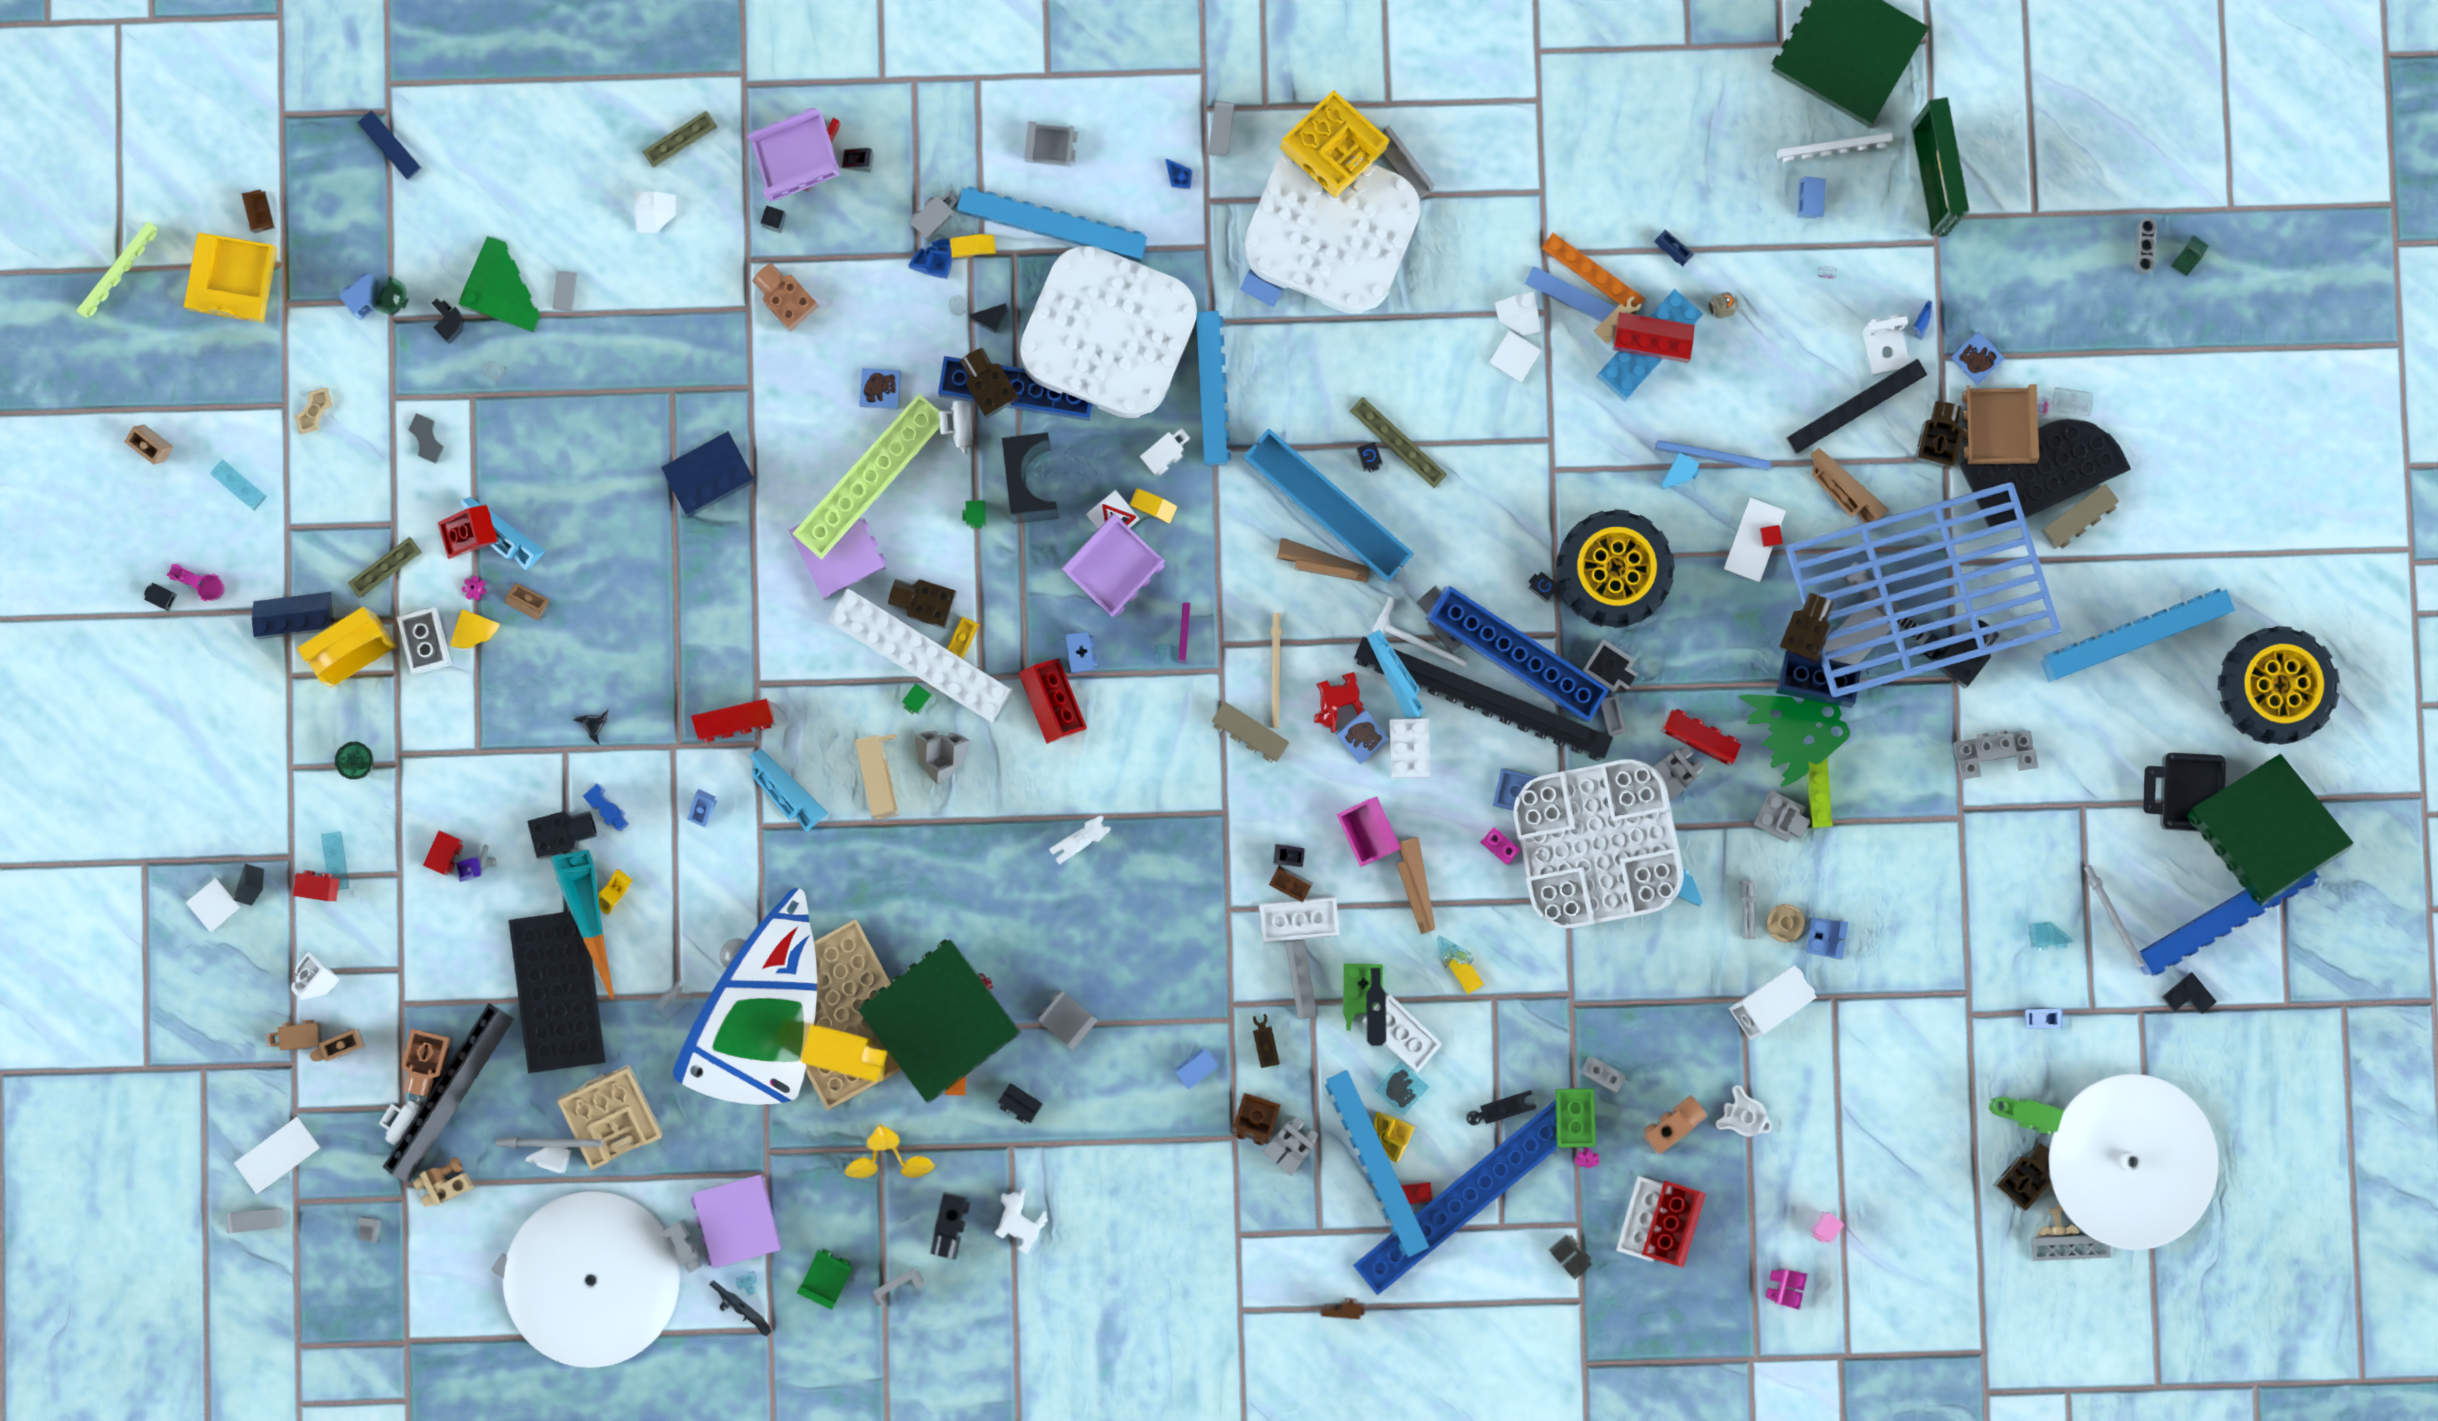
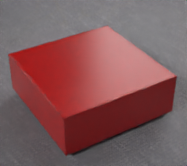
M1780 525L1760 528L1763 547L1783 544Z

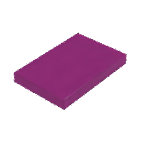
M1187 602L1182 604L1178 662L1181 664H1186L1190 619V603Z

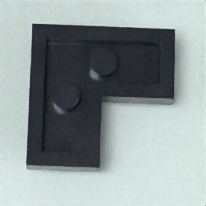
M2193 972L2186 975L2162 996L2174 1012L2187 1001H2190L2200 1014H2203L2217 1002Z

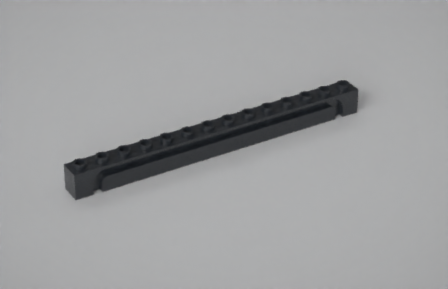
M1363 636L1354 656V660L1357 661L1356 664L1365 668L1369 665L1375 668V672L1385 675L1368 638ZM1393 649L1418 687L1428 689L1429 694L1437 697L1441 694L1446 696L1445 700L1454 704L1457 701L1464 704V708L1471 711L1478 709L1482 711V715L1492 718V716L1500 718L1499 722L1510 725V723L1518 725V730L1526 733L1530 730L1535 732L1536 737L1543 740L1546 737L1553 740V744L1561 747L1564 744L1570 746L1571 751L1578 754L1582 752L1589 754L1588 758L1599 762L1600 759H1605L1613 737Z

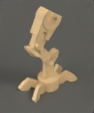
M2050 1183L2048 1189H2050L2055 1194L2053 1186ZM2059 1203L2055 1210L2049 1208V1212L2054 1218L2055 1227L2049 1228L2045 1226L2037 1235L2039 1237L2067 1235L2069 1233L2075 1235L2079 1233V1230L2072 1224L2068 1227H2062L2060 1215L2063 1208Z

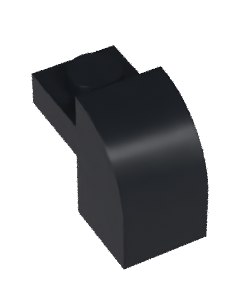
M436 298L432 304L444 318L433 328L450 344L461 333L464 319L457 307L452 309L445 300L441 302Z

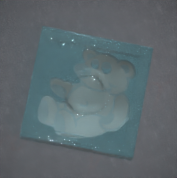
M1400 1061L1377 1086L1375 1091L1404 1116L1429 1086Z

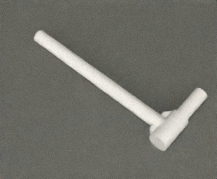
M1389 597L1372 632L1380 629L1382 634L1388 632L1455 664L1466 667L1467 660L1391 626L1388 617L1396 600Z

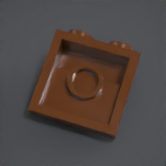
M1244 1093L1231 1133H1235L1234 1136L1238 1139L1244 1140L1246 1137L1253 1139V1143L1263 1146L1264 1143L1268 1144L1281 1104Z
M1345 1297V1301H1340V1308H1337L1336 1304H1325V1307H1321L1320 1316L1360 1320V1315L1364 1316L1365 1304L1357 1302V1298Z

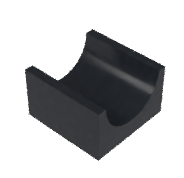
M1048 432L1003 437L1002 446L1009 507L1013 523L1059 519L1056 501H1044L1035 497L1029 492L1024 483L1025 473L1031 461L1044 452L1052 451Z

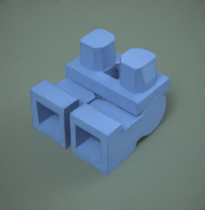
M1811 917L1806 952L1842 960L1845 942L1839 941V939H1846L1848 922Z

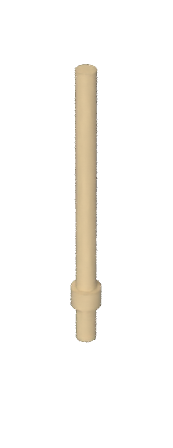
M1273 613V624L1270 631V636H1272L1271 728H1279L1280 636H1282V628H1280V613Z

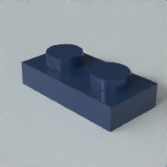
M1666 229L1654 241L1661 250L1669 254L1682 267L1694 255Z

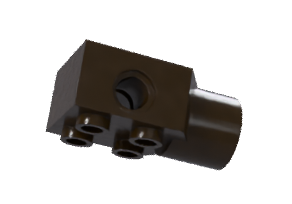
M983 348L967 354L960 360L962 367L969 377L966 385L986 419L1019 400L1016 391L1000 364H992Z
M1935 401L1931 419L1926 420L1922 424L1914 461L1950 470L1955 467L1963 429L1957 424L1961 411L1960 406L1949 402Z
M895 579L889 595L888 605L906 610L907 616L911 619L946 629L957 592L956 590L921 579L915 584Z
M1809 593L1803 609L1793 612L1780 644V649L1817 664L1832 629L1827 620L1834 602L1823 596Z
M2038 1143L2027 1157L2017 1156L1993 1184L1998 1191L2021 1211L2026 1212L2051 1183L2048 1175L2050 1172L2049 1149L2043 1144Z

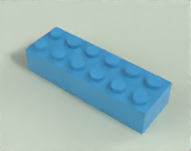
M1674 288L1649 317L1695 325L1703 313ZM1618 351L1596 377L1625 402L1663 359Z

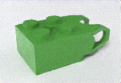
M1344 963L1343 1014L1346 1020V1031H1351V1024L1355 1015L1366 1013V993L1371 986V968H1380L1381 986L1383 988V964ZM1361 978H1365V981H1368L1365 989H1361V986L1357 984L1361 981Z
M2007 1097L1991 1099L1988 1108L1996 1116L2018 1122L2019 1127L2033 1129L2035 1127L2037 1128L2036 1132L2051 1135L2052 1132L2058 1133L2064 1112L2062 1109L2029 1099H2019L2018 1101ZM2000 1101L2004 1103V1109L2002 1111H1999L1998 1109V1103Z

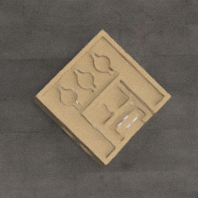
M895 734L882 737L875 735L855 740L870 813L877 821L899 816L884 742L897 739Z
M630 1064L609 1074H601L594 1079H590L583 1086L558 1097L557 1102L575 1139H602L604 1142L603 1147H580L591 1170L608 1163L609 1160L642 1145L645 1146L662 1138L663 1132Z

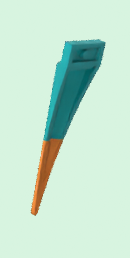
M589 850L553 856L551 862L557 876V883L606 991L612 1000L614 992L603 937L595 867Z

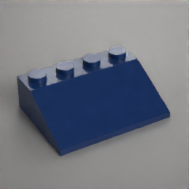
M729 431L661 467L688 518L756 482Z

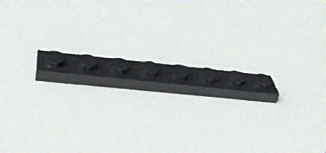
M1915 359L1789 435L1786 439L1794 453L1798 454L1927 376V373L1919 359Z

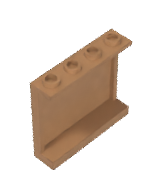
M2029 384L2028 388L1970 389V385H1967L1966 390L1962 391V403H1966V410H1963L1962 417L1963 421H1966V428H1963V439L1967 440V446H1964V458H1967V464L2037 463L2039 460L2037 384Z

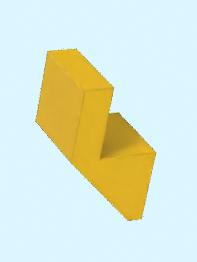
M976 234L950 239L952 258H968L974 255H993L996 253L994 234Z
M1139 488L1136 489L1129 506L1140 512L1152 515L1170 524L1177 509L1176 505Z
M617 869L608 884L598 894L599 909L609 915L627 892L633 879L620 869Z

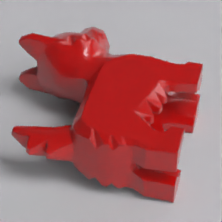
M1354 672L1342 675V678L1346 681L1344 685H1334L1331 687L1328 680L1316 684L1320 691L1321 711L1314 715V723L1330 728L1331 733L1336 732L1337 709L1339 707L1352 704L1357 716L1365 710L1362 707L1363 703L1359 699L1360 690L1356 684L1357 679Z

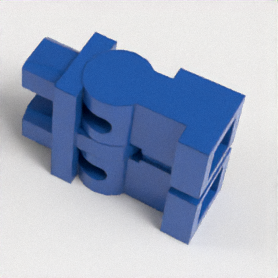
M597 783L583 797L593 809H599L600 815L605 819L604 822L608 826L613 825L617 831L621 832L629 825L623 817L626 813L619 809L616 804L608 801L603 795L606 791L605 788Z

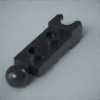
M1528 1090L1481 1105V1112L1475 1110L1468 1112L1466 1121L1471 1126L1478 1125L1482 1119H1484L1485 1124H1489L1537 1109L1536 1105H1527L1525 1103V1098L1532 1095V1091Z

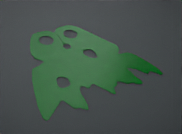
M1751 694L1740 696V699L1757 709V711L1749 715L1747 724L1768 723L1771 725L1768 730L1773 734L1761 743V746H1768L1769 749L1774 750L1771 756V768L1790 762L1789 768L1782 774L1785 780L1781 783V787L1790 785L1809 772L1808 762L1820 764L1850 736V730L1846 722L1839 720L1842 713L1838 705L1808 699L1803 700L1802 704L1799 705L1791 696ZM1823 707H1831L1834 710V714L1830 717L1824 716L1822 714ZM1780 710L1782 712L1781 717L1772 718L1769 711ZM1816 723H1822V727L1817 728ZM1838 726L1843 730V734L1839 737L1833 736L1831 728ZM1808 735L1814 737L1815 742L1804 745L1803 739Z

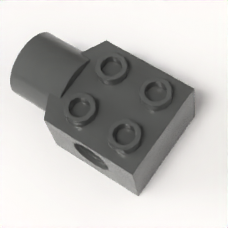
M1435 585L1416 604L1428 615L1442 591ZM1429 621L1427 622V627L1451 653H1454L1463 645Z

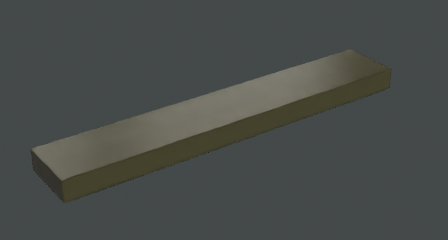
M1364 397L1350 410L1360 422L1433 489L1446 477L1447 473Z

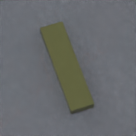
M706 110L642 152L651 166L655 168L716 129L717 126Z
M409 537L350 580L348 584L357 596L362 598L422 552L413 539Z

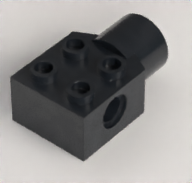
M1980 619L1977 620L1980 628L1990 626ZM1994 632L1983 635L1985 646L1993 645L2000 636L1999 633ZM1975 638L1949 645L1938 660L1978 649ZM1986 654L1938 669L1965 689L1989 661L1991 655Z
M562 811L527 821L538 859L578 849L579 841L597 837L594 819L590 811L572 816L568 812Z
M948 1192L943 1193L930 1254L948 1259H957L962 1238L959 1236V1233L964 1232L966 1221H963V1216L968 1214L970 1202H967L968 1197ZM949 1210H956L958 1213L956 1220L949 1218Z

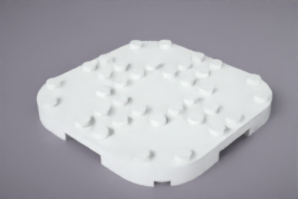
M1283 152L1276 162L1248 227L1244 242V254L1252 271L1269 283L1284 289L1289 287L1321 300V304L1341 312L1351 314L1363 313L1366 310L1377 307L1387 296L1420 215V200L1415 188L1404 177L1374 164H1371L1335 198Z
M1081 246L1070 249L1056 260L1049 273L1022 336L1020 346L1021 362L1027 375L1040 386L1060 394L1064 392L1097 405L1098 409L1119 417L1138 418L1140 415L1154 411L1165 398L1195 325L1197 306L1194 296L1189 288L1180 280L1093 246Z
M1624 759L1540 776L1527 783L1516 798L1514 822L1518 840L1520 839L1530 900L1538 915L1551 923V925L1561 928H1575L1656 912L1668 906L1680 892L1683 883V866L1668 792L1661 775L1649 764L1639 760Z

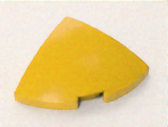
M462 609L450 646L461 649L473 648L474 645L482 641H488L496 633L500 624Z
M1377 1111L1374 1129L1379 1136L1387 1157L1398 1163L1416 1126Z

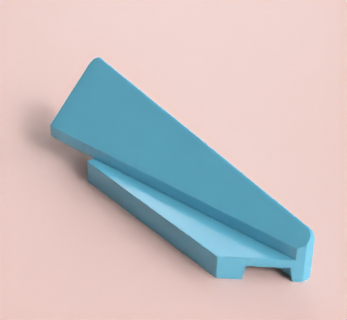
M471 497L461 501V505H464L465 509L481 506L480 503ZM489 510L497 542L490 546L507 560L514 557L525 570H528L545 553V550Z
M1380 629L1368 635V641L1406 718L1421 716L1424 707L1417 698L1420 688Z
M758 749L750 755L755 766L752 770L753 778L788 820L796 817L807 832L828 815V812L764 750Z

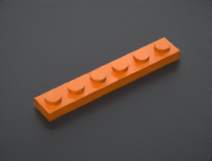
M1552 232L1542 246V250L1617 304H1622L1626 307L1630 297H1634L1631 301L1632 307H1637L1639 304L1642 305L1645 301L1644 297Z

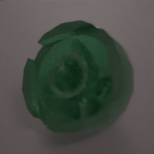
M389 276L386 280L388 283L382 288L374 309L385 315H393L398 313L401 308L405 309L409 298L406 297V286L400 280Z
M348 742L337 750L335 767L343 777L350 780H360L372 771L374 756L365 744Z

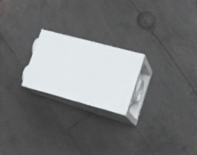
M1795 965L1729 1008L1749 1040L1765 1034L1817 998L1813 987L1807 984L1803 978L1802 971Z

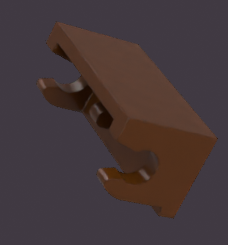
M255 190L241 193L250 230L253 233H259L274 229L275 226L266 192Z
M1279 865L1269 886L1303 903L1313 882Z

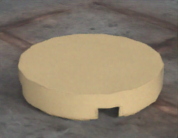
M1789 904L1778 905L1773 908L1768 914L1766 921L1767 930L1771 937L1784 943L1798 939L1804 932L1806 924L1800 909Z

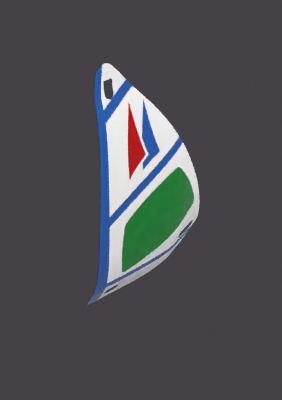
M794 888L784 896L752 932L719 979L694 1022L674 1066L673 1076L679 1083L702 1094L736 1103L777 1104L793 1101L797 1098L807 1065L800 1062L810 1024L814 1025L817 995L815 947L809 922L806 896L803 890ZM794 900L799 905L793 914H789L787 908L791 901ZM693 1065H698L702 1068L703 1075L701 1077H694L690 1073V1068ZM775 1078L790 1088L789 1092L784 1093L770 1084V1080Z

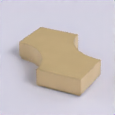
M327 387L308 392L309 400L306 408L301 413L295 415L300 435L319 430L321 415L325 410L333 407Z

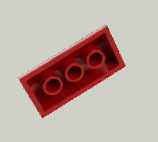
M1619 312L1612 350L1689 363L1694 342L1695 325Z
M1059 658L1032 665L1018 673L1046 744L1059 741L1087 729Z
M767 698L691 715L697 738L704 743L713 742L716 737L722 736V739L734 737V733L741 732V735L753 732L752 729L760 728V731L771 728V725L775 724L771 702Z
M1672 709L1660 732L1727 766L1734 763L1741 747L1737 738L1731 735L1726 737L1720 734L1721 730L1711 726L1708 728L1704 726V722L1694 717L1692 720L1686 717L1687 713L1680 709H1676V711Z
M1664 1180L1642 1255L1684 1268L1706 1193Z

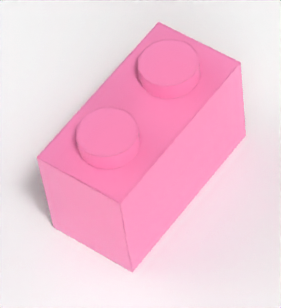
M1823 1211L1810 1230L1814 1233L1812 1236L1819 1242L1831 1243L1844 1226V1223L1829 1212Z

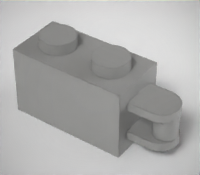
M951 191L947 192L941 199L938 196L929 198L924 204L925 207L921 211H916L911 216V226L928 241L954 215L952 209L959 203V199ZM947 199L951 202L949 206L945 203Z

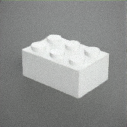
M430 608L397 617L412 674L417 675L452 665L438 609Z
M1429 719L1390 720L1391 779L1430 778Z

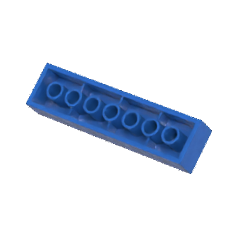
M944 356L938 388L939 397L976 403L966 385L969 377L960 363L961 358ZM1000 365L1019 397L1017 402L1006 408L1090 421L1092 403L1064 392L1060 394L1040 386L1027 375L1026 370L1023 368Z

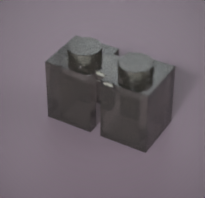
M1565 1234L1548 1250L1560 1264L1573 1252H1576L1574 1256L1562 1265L1575 1280L1592 1265L1590 1262L1592 1258L1585 1250L1581 1252L1578 1249L1577 1245L1579 1243L1572 1235L1568 1237Z

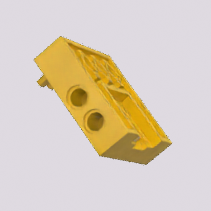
M1333 90L1282 138L1280 149L1333 197L1337 198L1387 149L1390 140Z
M198 232L183 307L193 312L264 323L278 249L271 244Z

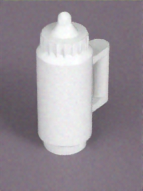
M957 401L952 403L951 411H939L941 435H953L956 448H961L962 453L966 454L968 447L972 446L973 440L970 406H968V401ZM947 415H952V431H948Z
M421 1097L415 1101L409 1100L402 1110L394 1104L390 1105L379 1122L380 1125L388 1130L385 1138L388 1142L395 1146L398 1144L421 1108ZM396 1111L399 1112L392 1125L388 1126L387 1124Z

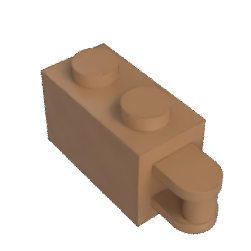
M304 1020L302 1025H295V1022L283 1023V1027H278V1032L266 1034L267 1046H279L280 1050L283 1051L320 1047L319 1043L322 1042L320 1023H314V1020ZM275 1036L279 1037V1043H275Z
M353 1029L319 1043L320 1048L310 1053V1059L317 1062L325 1059V1062H331L365 1048L360 1030Z

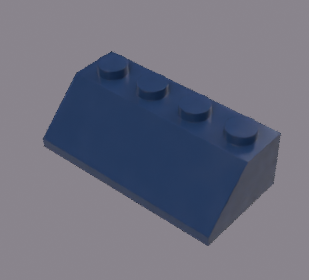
M331 592L253 602L252 627L253 637L256 639L323 632L334 625Z
M1785 652L1778 678L1777 694L1848 708L1854 706L1857 691L1832 697L1820 659L1816 664ZM1829 660L1831 670L1853 665ZM1861 670L1835 677L1837 689L1859 683Z

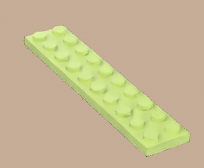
M919 393L792 535L822 560L940 429L939 410Z

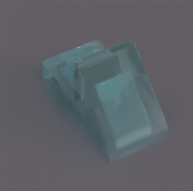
M1438 935V946L1445 969L1452 958L1460 964L1466 963L1469 966L1471 965L1474 958L1469 951Z

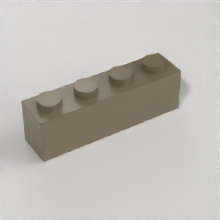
M2105 483L2041 532L2054 549L2059 546L2063 549L2071 543L2069 540L2071 537L2082 535L2086 532L2085 527L2091 524L2094 526L2102 520L2100 516L2103 513L2110 514L2117 508L2115 505L2120 501Z
M1225 701L1212 719L1215 729L1222 733L1224 730L1231 734L1229 736L1231 739L1238 743L1243 741L1247 744V749L1254 753L1259 751L1264 754L1262 758L1270 763L1273 761L1278 762L1289 744V741Z

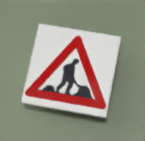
M1116 490L1086 514L1098 529L1113 513L1120 517L1129 528L1140 520Z

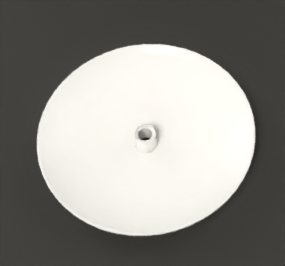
M2124 1074L2105 1078L2090 1085L2067 1105L2063 1112L2058 1133L2053 1132L2049 1150V1171L2052 1186L2061 1207L2079 1229L2095 1240L2112 1247L2143 1250L2165 1245L2177 1239L2200 1219L2211 1201L2218 1176V1152L2214 1134L2208 1120L2187 1094L2159 1078L2140 1074ZM2130 1157H2132L2134 1160V1164L2132 1167H2130L2128 1164V1159Z
M607 1192L574 1193L560 1197L540 1208L517 1232L507 1253L508 1259L503 1279L504 1296L510 1316L519 1332L542 1354L558 1362L576 1367L609 1366L625 1361L644 1350L659 1336L668 1323L676 1305L679 1291L678 1259L670 1237L665 1238L662 1234V1231L665 1230L649 1211L630 1199ZM592 1274L596 1277L594 1285L586 1283L587 1275Z

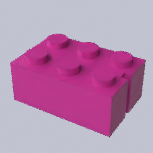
M1377 796L1336 814L1360 867L1401 849Z

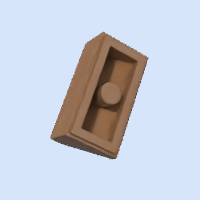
M515 583L507 594L505 603L539 620L550 600Z

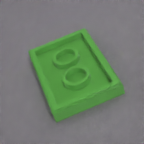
M1595 1088L1555 1089L1557 1147H1596Z

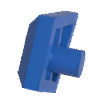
M1166 159L1171 187L1190 189L1192 169Z

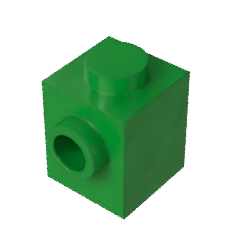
M985 500L965 501L966 510H962V520L966 521V525L970 526L971 529H982V526H986Z

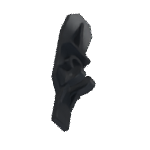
M1371 968V986L1366 993L1367 1042L1371 1046H1382L1386 1042V993L1381 986L1380 968ZM1375 1003L1380 1005V1009L1377 1011L1372 1008Z
M715 1280L710 1282L709 1285L719 1293L723 1300L719 1306L720 1310L725 1311L731 1305L735 1312L744 1316L743 1321L749 1320L762 1335L767 1336L771 1333L770 1326L759 1313L738 1296L724 1289Z

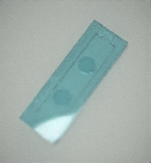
M223 459L210 472L214 478L254 511L267 497Z
M342 833L321 834L326 872L333 874V878L340 879L338 891L350 889Z

